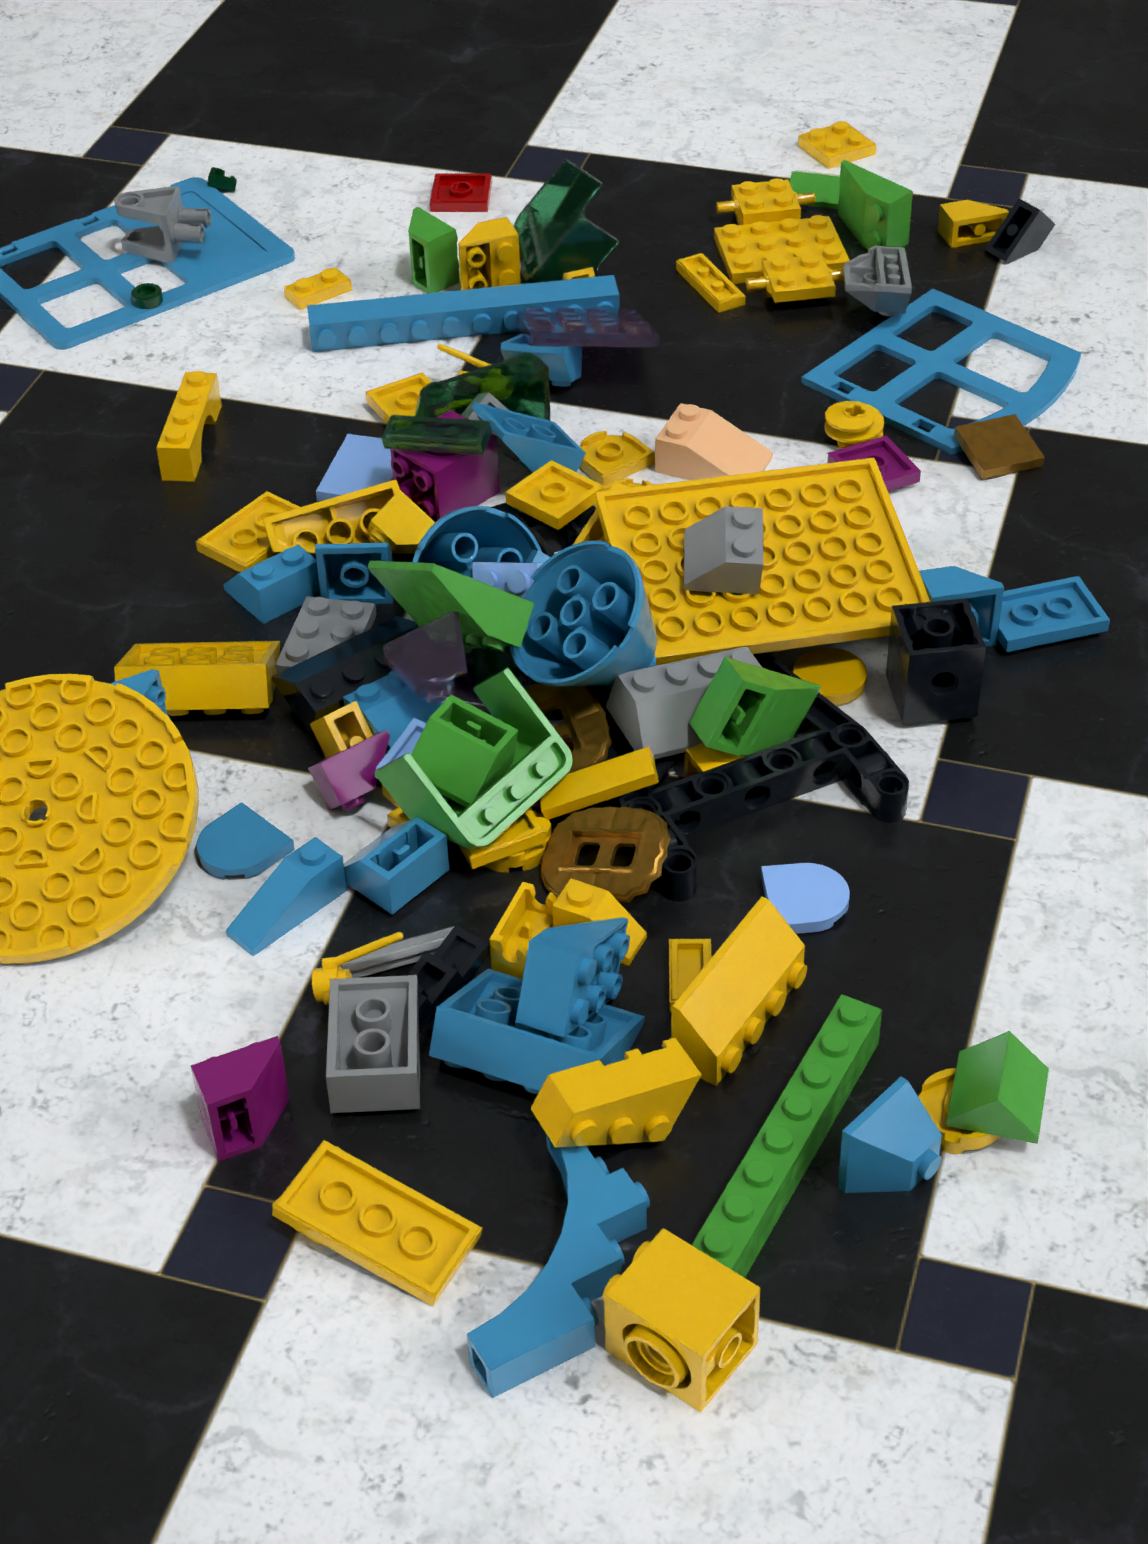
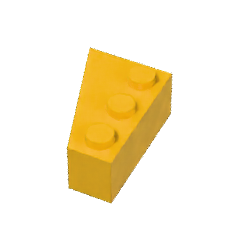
M671 1038L663 1041V1049L646 1054H641L638 1048L625 1052V1060L604 1066L600 1060L549 1074L531 1110L555 1148L665 1141L702 1074L678 1040Z

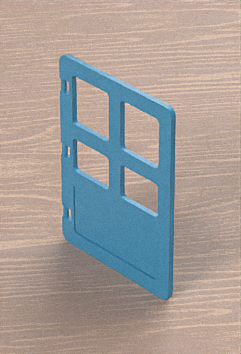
M192 177L174 183L170 187H180L182 205L185 208H209L211 211V225L209 228L204 227L205 238L203 243H182L174 263H167L129 253L106 260L102 259L81 241L80 237L111 226H117L124 232L131 229L159 226L119 216L115 205L94 212L90 216L66 222L1 247L0 267L50 248H58L76 263L81 270L30 289H23L0 268V298L52 347L65 350L287 265L295 260V254L292 247L215 187L207 186L206 180L200 177ZM157 261L162 263L185 283L163 292V302L161 305L152 309H140L135 307L132 301L131 292L135 286L121 274ZM99 284L117 299L124 308L74 327L66 328L40 304L90 285Z

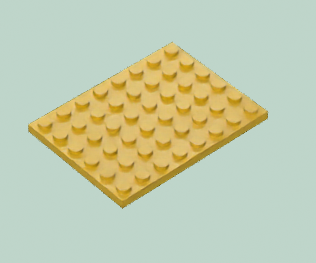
M875 457L595 492V505L606 542L611 546L624 550L630 555L641 573L657 635L655 666L746 646L752 654L889 636L892 606L931 602ZM725 506L763 508L764 565L759 594L684 590L685 529Z

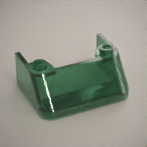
M566 158L521 211L513 225L519 236V258L523 278L530 283L563 280L564 273L593 267L594 274H596L599 265L619 243L617 238L585 217V205L600 189L602 182Z

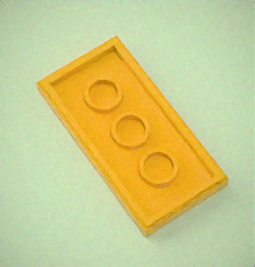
M323 1140L281 1195L272 1210V1216L432 1307L482 1234V1227Z

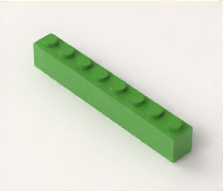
M841 994L692 1243L693 1247L742 1277H746L877 1048L882 1009Z

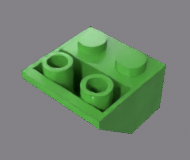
M419 207L414 208L408 230L412 283L426 293H438L459 283L458 237L456 229Z
M451 694L429 717L411 756L440 794L467 807L498 780L512 764L518 730Z

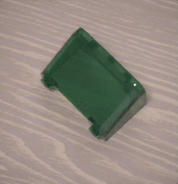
M521 353L516 357L452 378L431 382L420 391L410 432L449 410L461 415L478 394L487 392L493 395L509 411L551 421L549 367L537 356L531 353Z

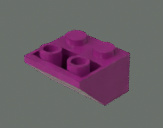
M278 1036L261 1042H255L249 1046L191 1065L202 1122L219 1162L262 1147L290 1100L282 1049Z

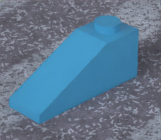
M314 837L286 856L226 929L227 936L252 956L261 952L347 891L343 856L317 837Z

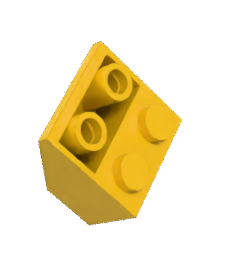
M508 217L478 222L458 243L461 290L521 284L519 236Z

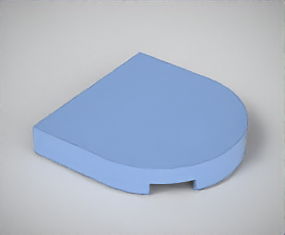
M815 863L761 866V880L765 898L772 902L796 934L830 929L835 921L847 913L850 896L849 887L844 878L833 869Z

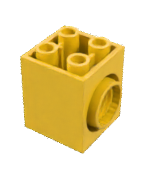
M664 1228L651 1242L645 1241L641 1244L633 1257L632 1264L622 1275H614L603 1291L605 1351L638 1371L650 1382L664 1388L699 1412L703 1411L758 1343L760 1287Z

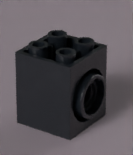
M967 598L892 606L886 677L903 725L978 716L986 645Z

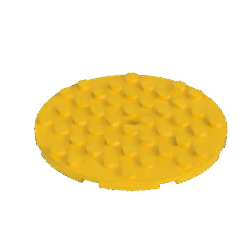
M48 674L8 682L5 684L6 689L0 691V963L3 964L33 963L67 956L89 948L129 925L161 895L182 864L193 838L199 808V786L191 754L180 732L170 718L155 703L141 693L119 683L112 685L95 681L93 676ZM47 808L46 820H29L34 810Z

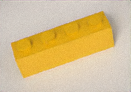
M761 897L672 1005L671 1038L678 1040L702 1074L700 1079L715 1086L718 1085L727 1072L733 1073L736 1070L743 1051L750 1043L755 1044L759 1040L767 1020L771 1015L777 1016L780 1013L788 993L792 988H799L807 974V965L804 964L805 945L772 902L765 897Z

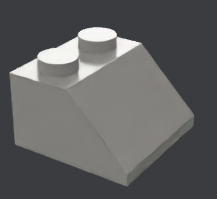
M725 506L685 529L684 590L759 594L764 565L763 508Z

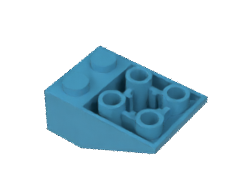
M621 917L550 927L530 939L515 1022L564 1038L575 1028L582 1026L585 1020L595 1012L598 1013L610 1000L616 999L623 981L622 975L618 974L620 962L625 957L630 944V936L626 934L628 919Z

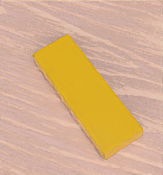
M703 253L676 260V271L718 313L745 305L746 296Z
M648 746L566 774L540 798L542 814L550 820L659 783L654 756L650 747Z

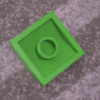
M800 170L792 171L789 183L794 192L797 194L815 193V205L804 206L838 209L840 175Z

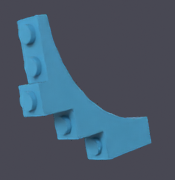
M547 1134V1148L561 1172L568 1198L561 1235L548 1263L529 1288L499 1315L467 1333L469 1361L492 1398L596 1347L595 1326L599 1324V1319L591 1301L603 1296L607 1283L614 1275H622L621 1266L625 1264V1258L618 1242L647 1229V1208L650 1207V1200L640 1182L634 1183L624 1168L609 1174L604 1161L600 1157L594 1158L588 1150V1146L555 1148Z

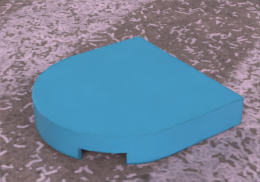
M242 802L208 824L201 831L197 839V852L201 866L209 874L226 879L225 875H245V878L253 877L295 850L293 839Z

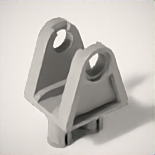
M179 186L125 192L118 195L114 200L119 216L159 225L126 231V236L122 239L121 243L124 252L174 263L182 243H203L205 238L204 227L209 228L211 225V211L209 208L193 209L185 208L182 205Z

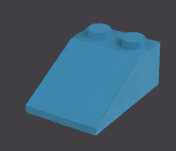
M476 402L473 403L471 408L518 456L524 468L535 472L550 460H553L575 472L578 471L586 453L554 421Z
M407 666L395 669L389 675L370 684L362 685L356 691L343 697L345 706L357 701L373 735L385 730L388 731L390 739L385 755L413 718L427 723L429 717L444 702L426 679Z

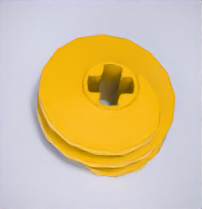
M844 401L835 403L825 412V432L829 437L837 441L840 449L883 437L884 417L878 409L869 404L858 401Z

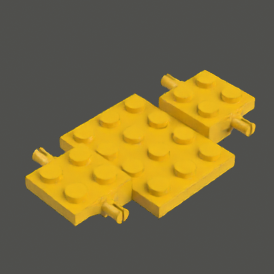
M778 178L771 179L768 182L755 183L746 181L738 185H731L733 201L716 202L717 215L734 213L738 225L728 224L724 227L714 228V240L730 281L733 284L746 283L747 291L765 289L767 297H773L775 303L835 297L836 285L834 282L844 281L843 266L850 260L830 216L815 215L811 218L801 219L800 206L815 205V193L797 194L793 191L789 180Z

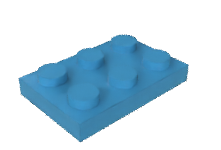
M1075 576L1004 591L997 639L1004 650L1010 652L1105 632L1109 629L1110 619L1081 578Z

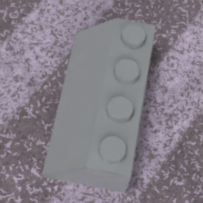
M747 646L618 675L614 681L606 708L634 751L649 746L654 759L684 753L685 749L703 743L689 724V721L724 657L761 667Z

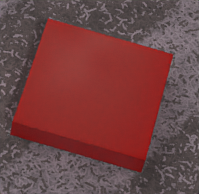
M435 174L430 199V212H488L492 174Z

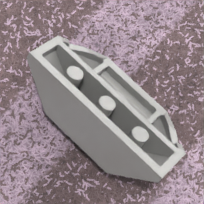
M873 246L868 249V253L858 255L844 264L843 276L847 293L881 315L896 316L898 313H906L912 285L905 248Z

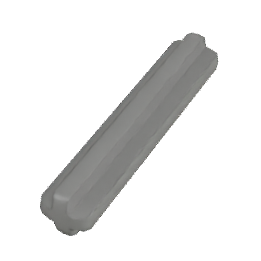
M455 926L397 941L382 949L342 964L341 967L342 969H350L352 978H362L416 963L425 951L433 955Z

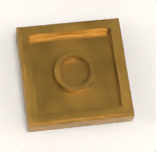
M1016 414L955 427L954 437L981 479L1043 466L1044 455Z

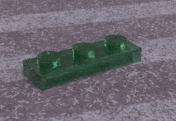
M391 415L382 435V442L386 449L483 455L492 429L490 421Z

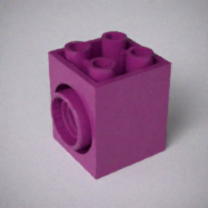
M452 410L445 412L390 444L393 480L397 479L399 489L434 522H437L440 518L454 510L478 506L500 493L497 436Z

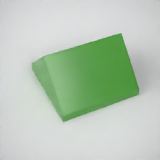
M1010 1031L959 1051L946 1126L1038 1144L1049 1068Z

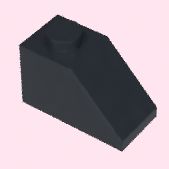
M1019 198L984 250L1009 264L1039 250L1056 224L1040 209Z

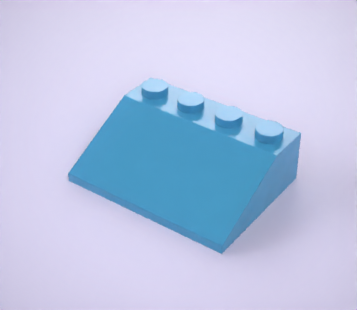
M488 968L436 1008L429 1056L443 1060L444 1064L449 1067L469 1068L482 1072L487 1079L510 1081L522 1085L530 1093L538 1094L549 1074L600 1060L604 1066L624 1060L625 1052L629 1051L644 1024L645 1016L605 1004L598 1013L595 1012L585 1020L582 1026H578L562 1038L515 1022L523 979Z

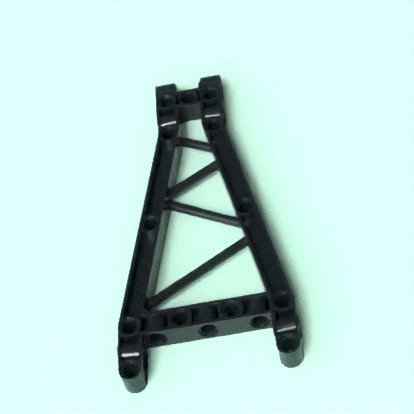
M506 502L491 507L505 513H510L523 522L534 535L541 551L549 557L555 555L554 552L572 546L596 510L595 506L592 505L575 519L557 530L522 511L520 512L518 509L506 504ZM769 653L753 654L762 668L801 679ZM589 686L606 713V720L610 727L609 734L612 744L608 748L607 759L604 761L634 752L629 741L606 708L611 688L608 686ZM818 692L794 735L795 739L655 789L653 788L657 784L609 799L611 807L641 808L651 811L667 822L671 841L667 847V858L663 862L661 876L653 882L667 899L682 902L691 899L697 891V857L688 845V840L685 837L839 781L845 784L860 804L864 805L877 820L885 823L898 822L906 815L909 780L888 753L883 750L862 725ZM684 753L660 758L655 763L659 781L684 756ZM629 847L633 854L635 853L636 847Z

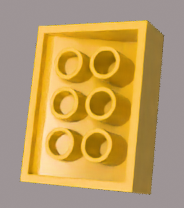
M280 641L134 644L115 665V682L151 669L158 670L162 687L166 691L165 705L167 715L170 716L186 715L189 713V710H204L206 715H219L226 713V709H241L243 714H258L264 712V708H269L273 701L275 684L271 679L273 675L277 674L275 664L280 654Z

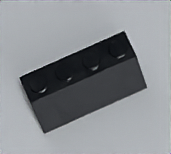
M396 616L273 675L271 680L310 735L313 736L315 734L310 723L344 707L343 697L356 691L362 685L370 684L389 675L391 671L405 666L424 679L436 675L442 649L432 639L430 633L427 630L421 629L415 621Z

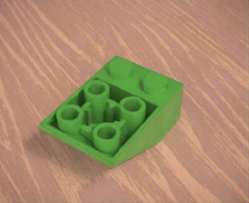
M724 657L689 724L706 747L737 756L751 755L792 740L821 687L815 683Z

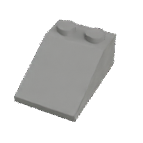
M417 975L330 979L326 1082L331 1113L420 1109Z

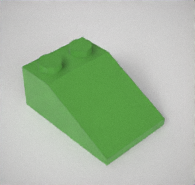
M846 160L842 161L838 216L862 247L870 249L873 246L902 248L908 245L913 191Z

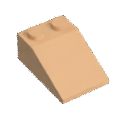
M680 403L655 438V472L686 480L765 471L773 458L772 451L712 410L699 408L693 404L686 405Z

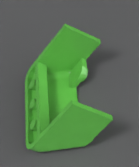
M509 668L478 684L473 690L493 717L518 730L514 759L500 778L471 804L464 807L453 800L447 803L409 752L374 772L410 820L415 817L422 819L447 835L448 841L469 850L480 849L495 840L570 771L573 763L569 747Z

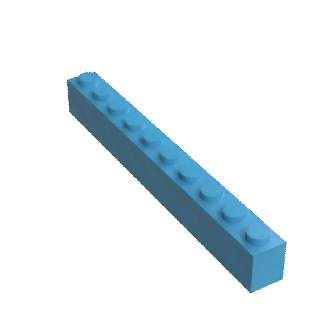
M614 275L307 305L312 352L620 321V294Z

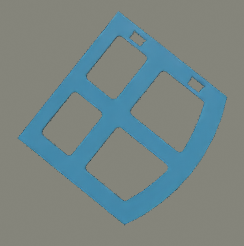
M931 289L909 304L905 314L898 313L896 316H891L801 377V384L839 402L858 401L869 404L878 409L883 415L884 423L952 455L963 452V449L954 437L955 428L950 429L898 404L932 380L942 379L1003 407V409L971 423L1016 414L1023 426L1044 413L1065 392L1076 374L1081 359V352L938 290ZM932 312L939 313L969 326L933 351H928L897 337V335ZM990 339L1001 340L1049 362L1040 378L1027 392L1016 391L957 363ZM874 351H881L911 365L910 368L876 391H868L838 377V375ZM838 388H841V389L846 390V391H848V392H850V393H849V394H846V393H843V392H841V391H839V390H837V389H838ZM920 425V426H922V427H924V428L930 430V432L928 433V432H926V431H924V430H922V429H920V428H917V427Z

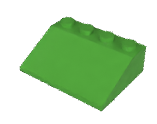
M369 561L367 568L421 629L434 633L433 640L450 646L456 644L470 648L471 645L487 650L488 647L504 652L505 646L521 647L535 603L434 563Z

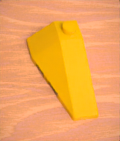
M397 479L263 518L262 520L273 553H281L296 545L301 546L309 554H316L315 544L371 543L368 539L371 534L367 531L369 523L400 490Z

